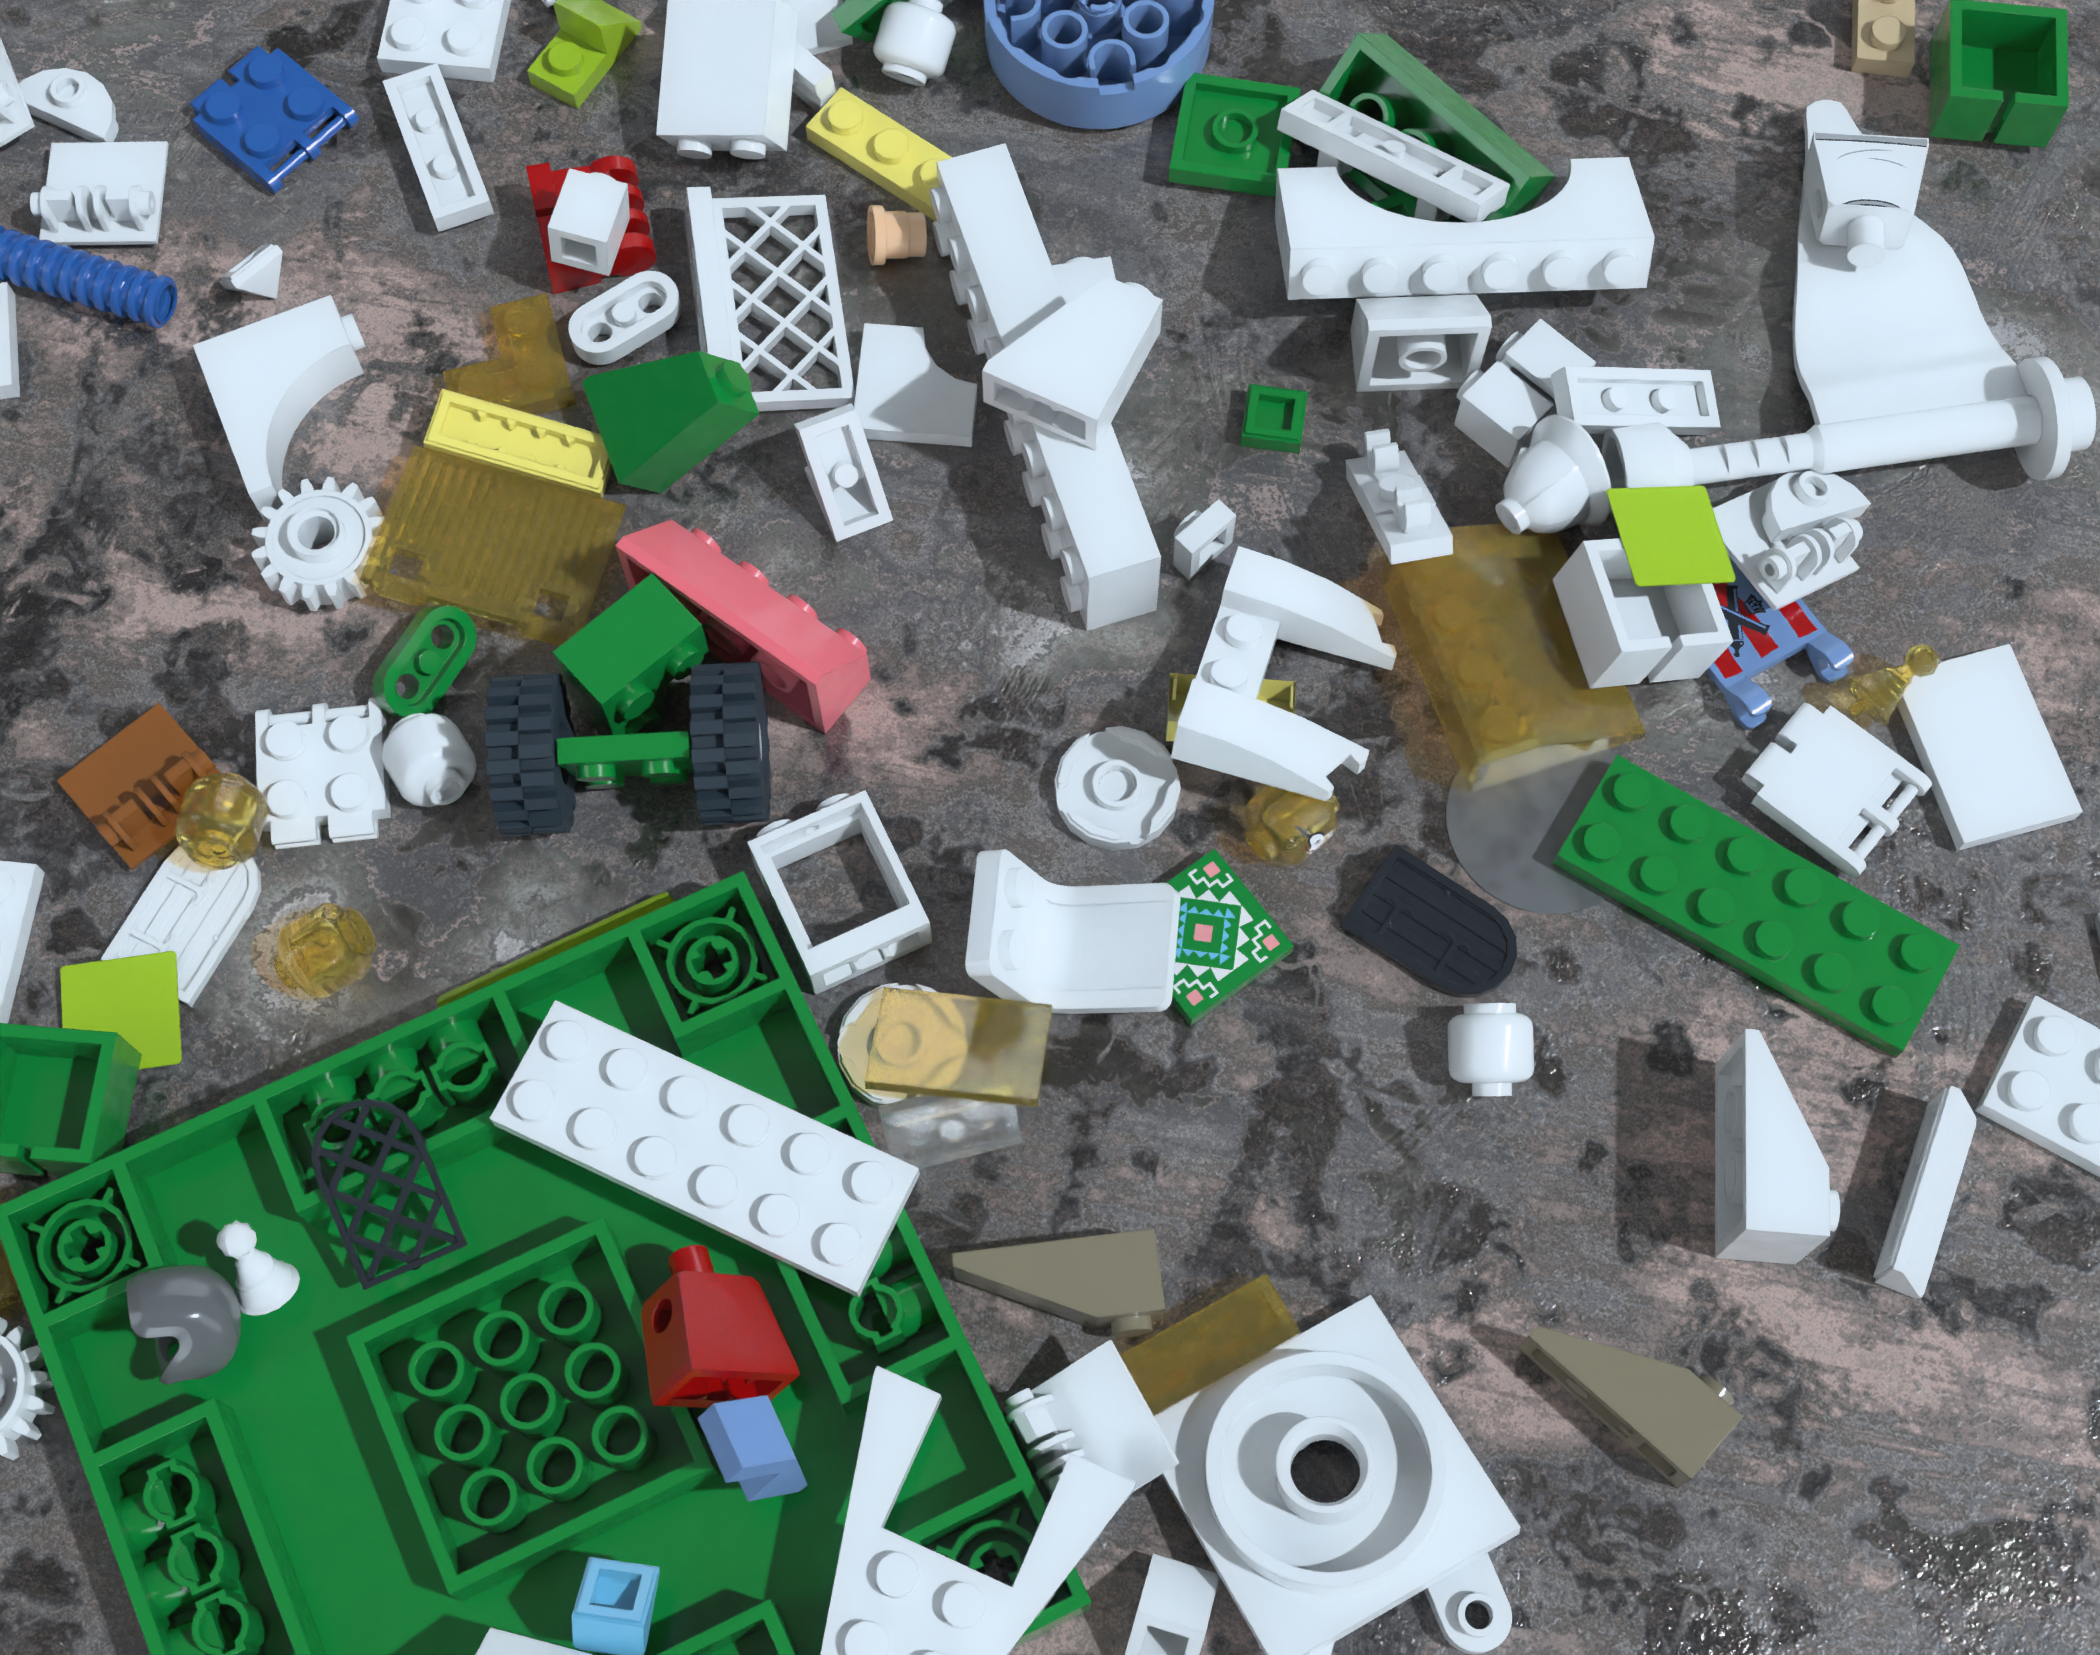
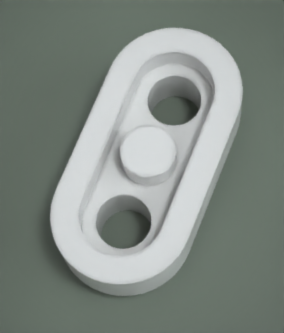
M643 271L629 277L579 307L570 318L568 327L576 354L591 364H610L669 330L675 325L681 314V301L677 286L669 276L661 272ZM650 305L661 307L653 313L643 312ZM599 335L611 336L606 341L593 342Z
M1488 1553L1424 1589L1443 1636L1457 1650L1468 1654H1482L1496 1648L1506 1639L1512 1624V1611ZM1469 1603H1479L1488 1611L1489 1621L1484 1629H1475L1467 1623L1465 1609Z

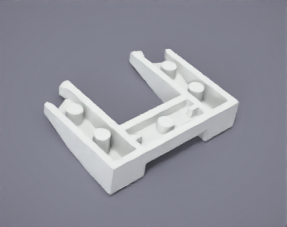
M1238 546L1223 590L1221 605L1197 676L1192 680L1177 724L1171 758L1323 801L1330 799L1334 786L1326 776L1340 764L1346 766L1355 774L1360 773L1365 768L1369 750L1301 716L1260 701L1257 698L1276 639L1392 670L1397 655L1395 647L1391 644L1382 643L1377 626H1381L1384 615L1382 610L1326 578L1286 561Z

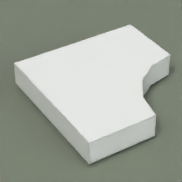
M864 323L854 407L857 409L866 439L972 447L978 395L977 384L956 379L935 364L925 347L923 327Z

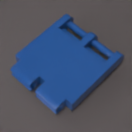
M256 46L227 71L233 76L231 77L234 83L232 87L218 78L189 103L194 108L192 110L193 113L197 116L193 121L198 132L273 195L284 187L281 181L306 159L313 162L322 154L320 147L344 126L351 129L360 121L358 115L348 104L279 48L268 54L261 47ZM332 115L335 117L313 138L308 137ZM294 148L298 150L273 172L270 170Z

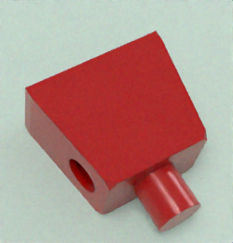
M703 1245L686 1246L669 1256L668 1264L672 1277L643 1304L641 1310L650 1396L653 1406L709 1408L713 1403L768 1395L771 1401L796 1379L800 1373L760 1283L751 1276L715 1273L708 1249Z

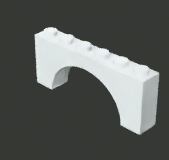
M1629 157L1570 159L1567 184L1550 201L1519 215L1482 222H1437L1407 217L1384 210L1352 192L1341 180L1336 167L1277 168L1275 224L1288 300L1647 287L1655 236Z

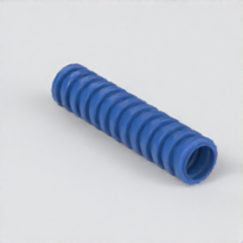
M0 225V281L12 282L18 287H29L35 292H45L54 298L62 297L71 303L79 302L84 307H95L100 312H112L120 318L129 317L136 323L146 322L153 328H162L173 316L178 295L175 281L171 277L166 275L158 276L149 270L141 271L133 265L124 266L120 261H107L103 256L90 255L83 250H73L67 245H56L53 241L40 240L34 235H23L14 229L6 230Z

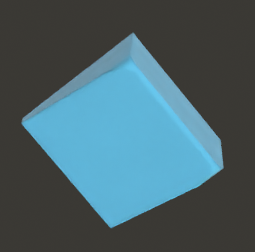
M589 1557L571 1617L574 1647L580 1650L615 1655H644L649 1637L660 1567Z

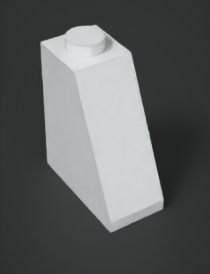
M1104 276L987 361L982 370L983 402L1096 451L1160 334L1163 299L1154 296L1147 288L1133 282L1122 283L1111 277Z

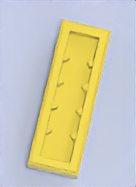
M446 389L441 390L423 442L425 451L602 501L612 470L610 458L599 433Z

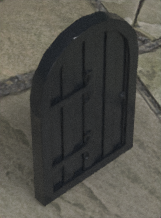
M1396 844L1372 879L1365 884L1363 892L1340 924L1341 929L1426 982L1429 986L1456 998H1477L1495 991L1509 977L1517 958L1516 936L1504 915L1486 900L1478 897Z

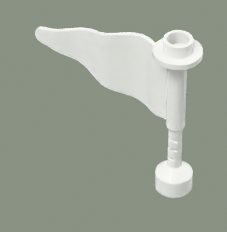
M1820 100L1815 101L1806 108L1804 113L1805 163L1814 131L1861 134L1841 102ZM1803 181L1797 233L1792 323L1793 357L1798 381L1810 404L1815 425L1805 433L1692 449H1689L1686 443L1660 422L1611 428L1604 435L1602 457L1609 473L1611 488L1694 486L1808 469L1824 474L2015 447L2018 459L2025 472L2032 479L2040 481L2055 479L2061 476L2068 465L2071 451L2085 450L2091 446L2096 431V409L2088 383L2079 376L2063 378L2058 366L2050 358L2045 356L2022 360L2018 366L1989 330L1966 273L1954 250L1942 236L1926 223L1913 215L1903 247L1897 250L1885 249L1883 260L1874 266H1855L1847 258V246L1823 245L1817 241ZM1610 509L1611 515L1615 521L1612 509Z

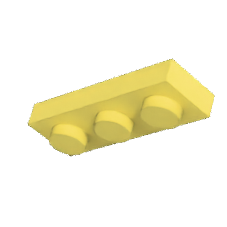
M840 87L806 125L807 140L918 211L923 212L932 220L937 221L930 198V189L938 187L936 162L953 157Z

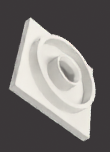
M1371 1295L1154 1416L1180 1462L1161 1474L1265 1655H1313L1512 1539L1520 1532L1521 1527ZM1319 1440L1334 1441L1348 1448L1355 1456L1360 1468V1478L1354 1490L1345 1498L1332 1503H1320L1305 1497L1296 1488L1291 1478L1290 1469L1296 1454L1312 1442Z

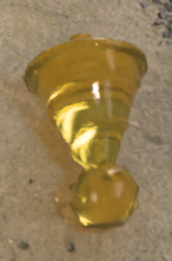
M1925 643L1911 646L1904 658L1905 664L1884 667L1882 670L1861 673L1859 676H1848L1846 678L1848 688L1856 699V702L1848 707L1850 712L1857 717L1865 711L1876 723L1881 726H1887L1896 706L1900 704V700L1907 687L1912 684L1913 676L1926 677L1927 675L1934 674L1940 664L1936 650Z

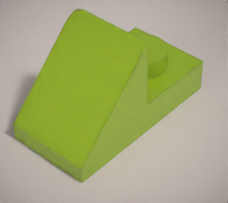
M556 0L554 9L560 30L527 70L530 83L533 86L576 109L581 106L642 29L640 20L602 0Z

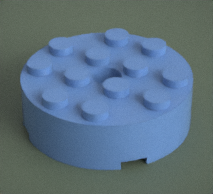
M983 0L986 51L992 69L1000 83L1026 108L1064 126L1084 129H1113L1131 126L1151 119L1168 110L1182 99L1185 82L1193 73H1202L1209 55L1214 0Z

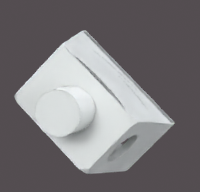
M1814 131L1803 170V181L1817 241L1823 245L1847 246L1849 262L1858 267L1874 266L1883 260L1885 249L1897 250L1903 247L1917 203L1929 147V138Z

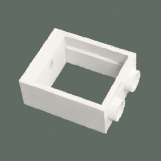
M866 790L853 796L848 793L832 796L819 804L816 812L794 822L790 819L775 821L760 830L757 838L747 842L754 866L815 995L932 943L930 921ZM862 833L898 909L813 947L777 870Z

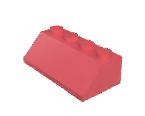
M670 519L625 535L615 545L629 590L653 573L702 624L709 650L708 653L722 663L759 662L765 693L822 733L826 734L871 680L868 655L866 654L867 649L856 636L843 628H838L835 632L817 620L818 616L813 608L798 596L790 594L785 598L769 587V581L763 573L746 561H741L738 565L721 554L719 545L704 531L693 528L689 532Z

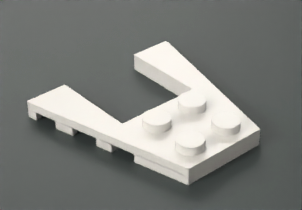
M876 1366L820 1655H1009L1012 1648L1052 1599L1054 1593L1080 1559L1091 1548L1112 1517L1133 1493L1136 1482L1070 1453L1013 1587L1008 1586L884 1529L942 1397L941 1394Z

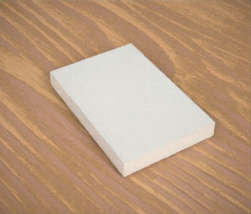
M2010 644L1893 674L1888 685L1924 772L1932 782L1931 789L1957 851L2075 820L2083 812Z

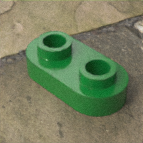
M434 605L424 608L413 618L374 676V696L379 706L385 712L396 717L405 718L411 714H428L435 708L475 649L477 633L469 615L454 606ZM436 626H439L443 632V640L438 647L434 646L431 640L432 631ZM404 675L408 681V690L405 695L400 697L396 690V683L399 677Z

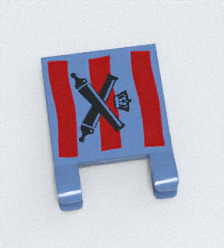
M1729 557L1736 577L1735 582L1712 584L1733 642L1706 670V673L1724 694L1740 726L1743 729L1750 730L1764 723L1767 718L1765 712L1772 705L1771 699L1764 689L1750 679L1805 649L1818 676L1823 682L1831 684L1846 676L1848 672L1847 666L1852 663L1854 658L1853 652L1846 643L1829 633L1801 598L1773 611Z

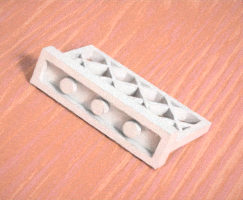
M687 187L684 228L700 351L738 362L747 374L759 363L782 380L773 391L751 392L758 411L838 408L850 403L854 406L855 391L826 196L712 198L710 187ZM814 215L816 229L802 241L780 225L788 216ZM746 217L760 227V229L744 244L725 230L724 218ZM770 235L792 251L778 268L755 252ZM817 244L819 253L813 249ZM728 249L734 253V255L730 259L728 256ZM802 259L820 271L823 276L821 282L811 292L787 275ZM744 261L767 277L752 294L735 283L731 278V274ZM777 285L800 302L785 319L761 302ZM824 294L826 296V303L820 299ZM734 299L741 304L737 310ZM809 310H812L830 324V331L818 343L794 326ZM751 312L774 328L759 346L738 330V325ZM784 336L808 353L793 370L768 353ZM832 344L834 355L827 350ZM741 351L748 355L744 361L742 360ZM816 361H819L837 375L839 388L816 389L801 377Z

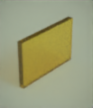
M884 987L865 1076V1089L1038 1107L1052 1018V1004Z

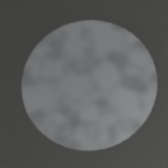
M1529 726L1513 729L1499 734L1480 745L1458 769L1452 781L1446 804V824L1450 843L1467 874L1477 885L1496 899L1512 907L1540 914L1578 912L1593 907L1611 897L1556 866L1553 862L1616 755L1590 737L1569 729L1551 726Z

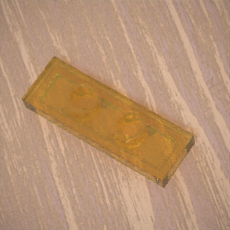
M1265 1273L1120 1356L1153 1416H1156L1300 1335L1301 1331Z

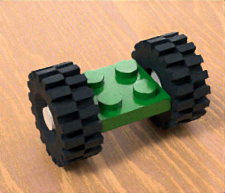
M740 662L694 665L691 670L692 677H690V732L676 731L574 737L573 722L570 721V701L567 699V688L561 673L494 676L489 681L490 688H487L486 694L488 707H485L487 732H484V739L488 755L486 773L490 778L488 790L490 801L494 802L493 816L495 822H498L499 833L503 834V837L570 833L571 826L574 823L573 811L576 810L574 794L576 780L586 782V788L592 789L625 786V776L649 778L652 785H677L688 783V773H694V788L697 790V808L700 810L701 823L703 822V825L768 822L771 809L770 745L767 728L765 688H763V675L760 663Z

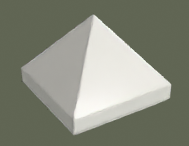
M261 245L220 277L222 280L219 282L228 290L277 299L283 252L278 245Z

